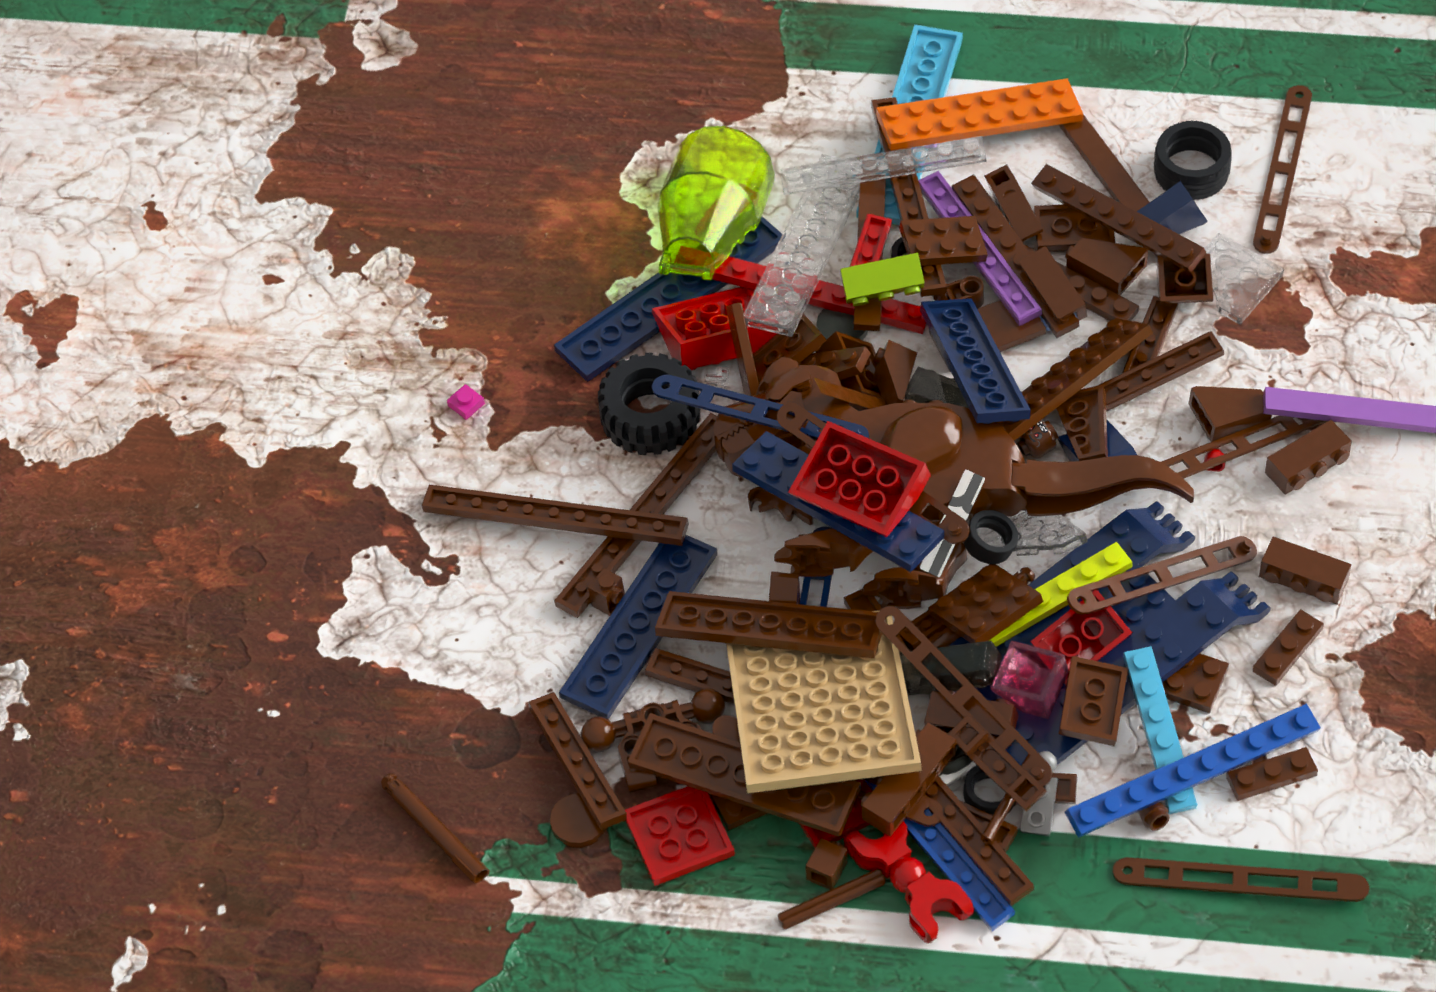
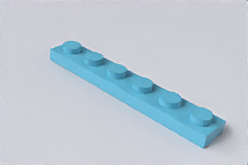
M1152 647L1124 652V662L1126 668H1128V676L1155 770L1184 758ZM1193 788L1164 800L1168 808V814L1196 809L1197 807Z

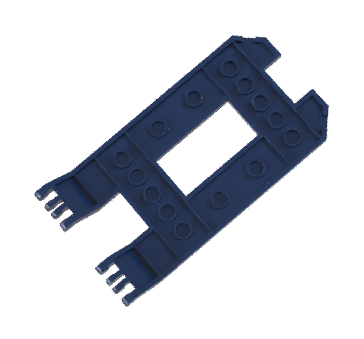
M1158 501L1151 504L1148 508L1127 509L1032 581L1029 586L1033 589L1040 587L1115 542L1120 545L1132 561V568L1125 571L1128 572L1144 566L1160 553L1183 551L1194 542L1195 536L1190 531H1185L1180 537L1174 538L1173 536L1181 531L1183 525L1178 520L1174 521L1175 517L1171 513L1166 514L1161 520H1155L1164 511V506ZM1232 571L1219 579L1198 582L1177 600L1164 589L1111 606L1132 631V634L1098 660V662L1126 667L1123 658L1124 652L1151 646L1161 681L1164 682L1232 627L1257 623L1270 612L1271 608L1265 602H1261L1254 609H1249L1248 606L1257 600V594L1253 591L1249 592L1250 588L1246 584L1240 585L1235 591H1230L1229 589L1235 586L1239 579ZM1145 574L1120 583L1127 593L1157 582L1149 574ZM1108 587L1098 589L1105 599L1113 597ZM1069 605L992 650L987 643L977 648L960 637L941 651L987 700L1005 699L1014 704L1019 714L1016 730L1038 753L1043 751L1052 753L1057 760V765L1087 742V740L1058 734L1066 686L1050 699H1047L1031 682L1017 689L1001 669L1004 662L1032 646L1030 641L1071 609ZM936 657L932 658L931 673L947 690L957 692L963 685ZM1128 672L1121 715L1136 704ZM929 682L928 695L930 699L932 691H939ZM1016 740L1006 749L1020 766L1027 754H1029Z

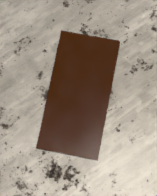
M1000 300L977 309L1000 352L1046 334V328L1040 317L1019 326ZM929 329V334H930V336H931L933 342L935 343V345H936V347H937V349H938L940 355L942 356V358H943V360H944V362H945V364H946L948 370L950 371V369H949V367H948V365H947V363H946V361H945V359H944V357H943V355H942V353H941V351H940V349H939V347H938V345H937V343H936V341H935V339H934V337H933V335H932V333H931V331H930V329Z

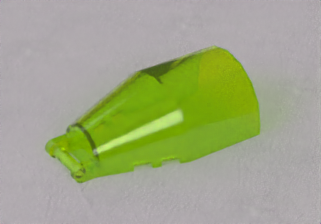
M708 126L688 134L679 145L660 191L658 202V218L663 251L659 263V274L668 275L669 273L701 276L703 280H711L714 271L731 255L732 248L737 243L741 244L745 240V235L750 230L754 231L758 227L775 181L771 157L759 141L741 130L726 126Z

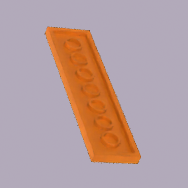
M1068 78L876 108V117L890 151L1080 122L1084 115Z

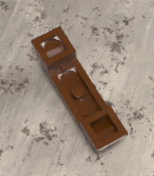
M969 715L963 718L948 733V735L957 739L956 745L1026 812L1047 792L1034 777L993 741L987 732Z

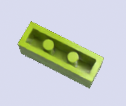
M918 253L840 269L846 303H853V306L867 304L868 299L878 298L879 301L894 298V294L902 292L905 295L917 294L921 288H924L925 284Z

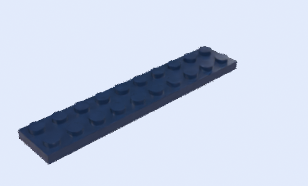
M751 208L695 248L757 264L786 244V237L754 208ZM673 262L554 344V350L579 375L589 382L660 332L652 314V308L713 294L729 283L673 269Z

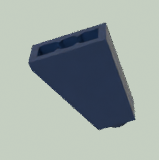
M1181 181L1137 211L1178 234L1208 222Z

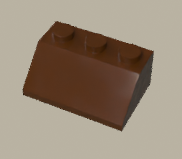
M835 331L816 353L865 346L871 354L862 373L840 380L842 387L882 399L874 376L877 363L873 362L876 353L872 343ZM848 402V404L855 408L857 411L869 409Z

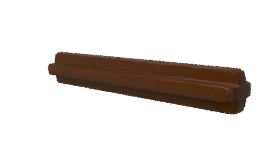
M880 869L873 870L779 913L778 921L783 929L795 926L884 885V874Z

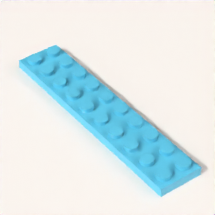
M914 25L892 97H896L898 104L946 96L963 40L962 32ZM879 139L870 167L886 168L884 217L892 219V224L900 225L901 220ZM931 145L910 148L918 180L921 179ZM859 204L856 210V218H858Z

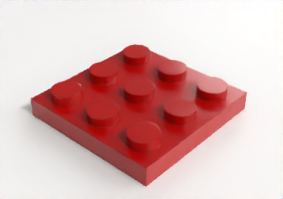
M687 786L625 809L627 813V820L625 822L654 886L735 856V850L709 794Z

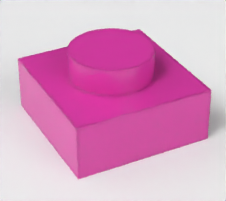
M465 384L447 399L448 407L467 420L485 404L484 397Z

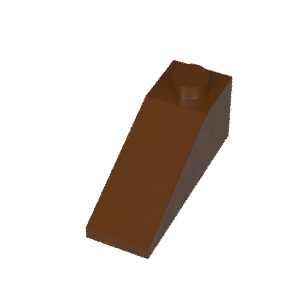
M888 340L884 349L879 347L873 362L877 363L874 376L881 397L887 405L903 402L918 353L891 340Z

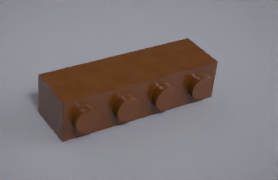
M927 723L922 730L918 729L915 732L922 771L880 776L877 781V787L873 792H867L860 803L862 807V820L890 837L941 774L948 762L956 755L957 739L930 723Z

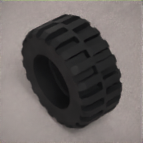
M651 352L645 353L644 356L632 355L626 361L622 359L616 363V368L611 367L606 372V377L601 380L599 385V413L601 425L606 436L611 438V441L616 446L620 447L623 445V450L631 453L638 451L639 455H647V453L659 455L664 450L670 452L676 449L677 444L683 445L688 440V435L691 436L696 431L701 416L700 408L671 401L666 408L653 413H640L627 407L636 398L645 395H655L652 390V384L659 376L672 375L697 382L696 377L692 375V371L686 365L682 366V362L676 358L668 359V355L659 353V356H656ZM664 384L661 388L667 389L670 385ZM682 387L678 395L697 399L699 391Z

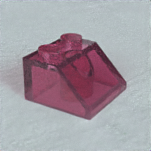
M1011 640L991 685V690L1003 699L1010 701L1020 711L1049 719L1069 673L1065 656L1061 653Z

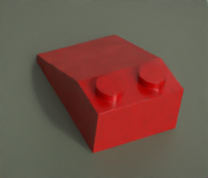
M1098 590L1092 592L1097 602L1105 600ZM1111 606L1084 615L1070 609L1030 642L1062 682L1067 685L1072 656L1098 661L1132 634V631Z

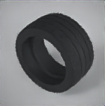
M1191 120L1173 124L1163 131L1156 144L1154 173L1158 184H1160L1163 190L1167 191L1181 181L1193 200L1215 195L1225 186L1230 174L1232 160L1230 141L1223 131L1207 122ZM1190 150L1209 155L1216 163L1206 169L1189 170L1175 165L1169 158L1178 152Z

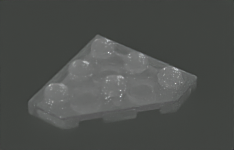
M1218 233L1205 247V251L1210 253L1212 286L1216 297V306L1218 313L1241 325L1283 276L1284 268Z
M1024 511L1017 516L1010 517L1016 525L1019 534L1018 543L1013 550L1017 556L1038 555L1040 550H1053L1054 554H1066L1088 542L1086 533L1062 515L1028 516L1027 511ZM987 529L984 533L978 535L989 545L995 547L1005 546L1003 538L992 529Z

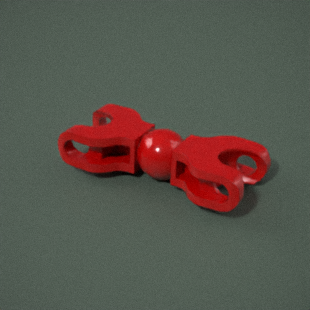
M904 821L891 837L883 833L884 836L876 840L867 839L857 830H853L844 836V847L860 868L869 871L880 869L886 878L890 877L895 889L901 893H906L905 901L910 906L909 926L925 943H931L937 939L939 929L937 922L932 916L934 913L939 911L950 912L958 920H965L973 915V903L960 885L950 880L937 879L930 872L926 873L922 862L911 857V850L906 844L907 825Z

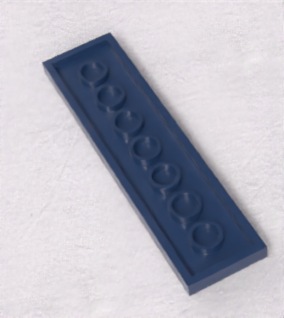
M972 298L921 302L920 312L976 423L990 424L999 421L1017 422L1030 419L1031 410Z
M767 431L732 464V471L909 572H912L944 539L943 529L910 511L906 513L888 537H885L790 495L788 491L805 463L808 454Z
M685 535L682 546L659 543L559 691L560 699L609 720L663 638L662 636H656L655 626L668 592L692 593L717 556V548L688 535Z

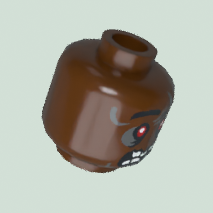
M1041 420L1019 437L1020 441L1017 442V445L1025 456L1030 454L1033 458L1038 459L1056 448V439L1059 437L1048 420L1045 422Z

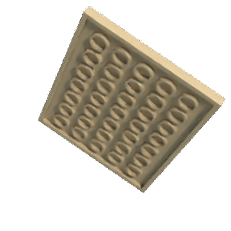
M892 616L886 618V624H893ZM883 633L874 659L726 643L747 793L922 771L899 650Z

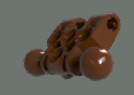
M702 689L695 693L689 703L679 705L678 700L665 704L648 703L634 712L622 713L623 719L614 722L602 716L592 717L583 725L581 738L588 749L594 752H603L612 746L615 738L624 736L618 745V753L630 793L657 786L655 775L629 767L627 763L631 755L627 752L634 748L650 713L701 730V726L690 721V719L695 718L703 724H713L718 717L724 714L726 708L725 701L719 692L713 689Z

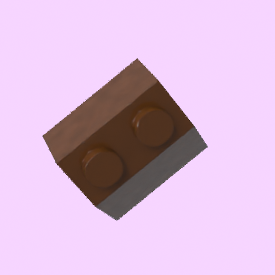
M1210 253L1204 255L1191 273L1159 255L1157 256V286L1160 304L1213 302Z

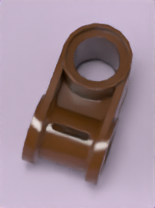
M967 276L964 279L946 284V295H933L934 301L972 298L978 309L984 303V285L979 277Z

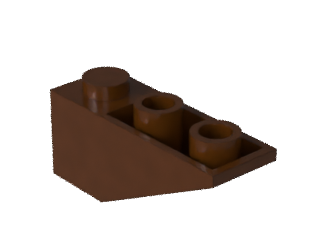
M1007 164L984 176L993 198L1022 242L1043 232L1037 217Z

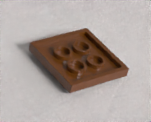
M989 564L968 580L962 582L951 592L939 598L928 607V610L933 618L979 648L1044 601L1041 593L998 565Z

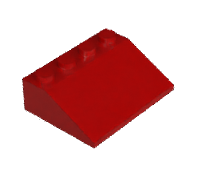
M744 287L652 308V314L671 357L681 361L682 366L686 365L691 371L696 370L698 367L717 365L722 361L737 359L726 306L740 302L742 304L752 354L779 333V321L752 289Z
M827 421L788 493L888 537L918 500L931 474L926 463Z

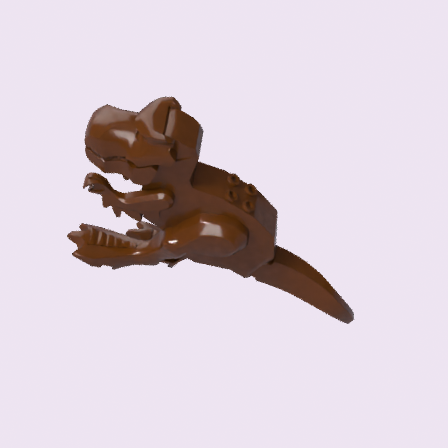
M781 357L770 365L762 376L756 395L752 396L783 405L796 403L809 412L866 427L869 432V439L926 463L931 476L923 491L946 507H948L965 470L984 477L985 481L967 517V523H969L974 514L982 510L997 511L1007 517H1012L1021 510L1027 511L1028 516L1063 515L1085 510L1131 490L1146 488L1169 491L1190 503L1194 502V490L1188 482L1171 468L1155 459L1138 455H1119L1072 462L1027 460L1025 464L1018 446L998 422L990 424L976 423L969 408L944 403L940 400H932L929 403L905 400L902 403H893L857 411L847 401L822 394L813 379L817 378L841 386L836 372L817 365H798L797 361L786 357ZM739 401L725 407L751 413L755 405ZM768 409L765 418L777 420L778 411ZM718 414L714 422V440L717 454L725 462L728 470L740 478L744 477L732 471V464L766 431L808 455L812 448L790 432ZM788 414L787 420H793L795 416ZM807 420L806 423L802 426L803 428L806 427V425H807V423H808V420ZM755 487L748 493L750 511H752L754 503L759 501L761 502V505H758L760 513L777 509L788 522L792 521L794 515H796L808 525H813L814 523L812 516L761 487ZM930 504L921 514L937 526L940 525L944 516L942 512ZM831 528L806 535L801 534L798 537L786 540L784 547L774 554V561L792 565L790 573L799 574V577H824L834 575V569L850 567V572L855 571L863 560L874 551ZM964 543L954 545L940 577L920 569L922 561L912 572L902 567L889 568L874 574V579L863 586V594L879 597L878 602L882 608L894 606L898 609L919 608L922 601L939 599L945 596L948 585L956 571L967 561Z

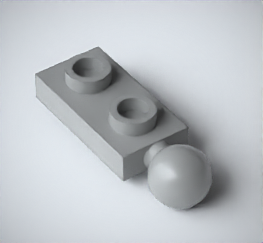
M1047 751L1040 752L1039 754L1049 763L1053 772L1057 766L1055 756ZM1052 777L1051 781L1044 786L1047 792L1027 812L1023 809L1021 833L1050 837L1058 783L1057 778Z

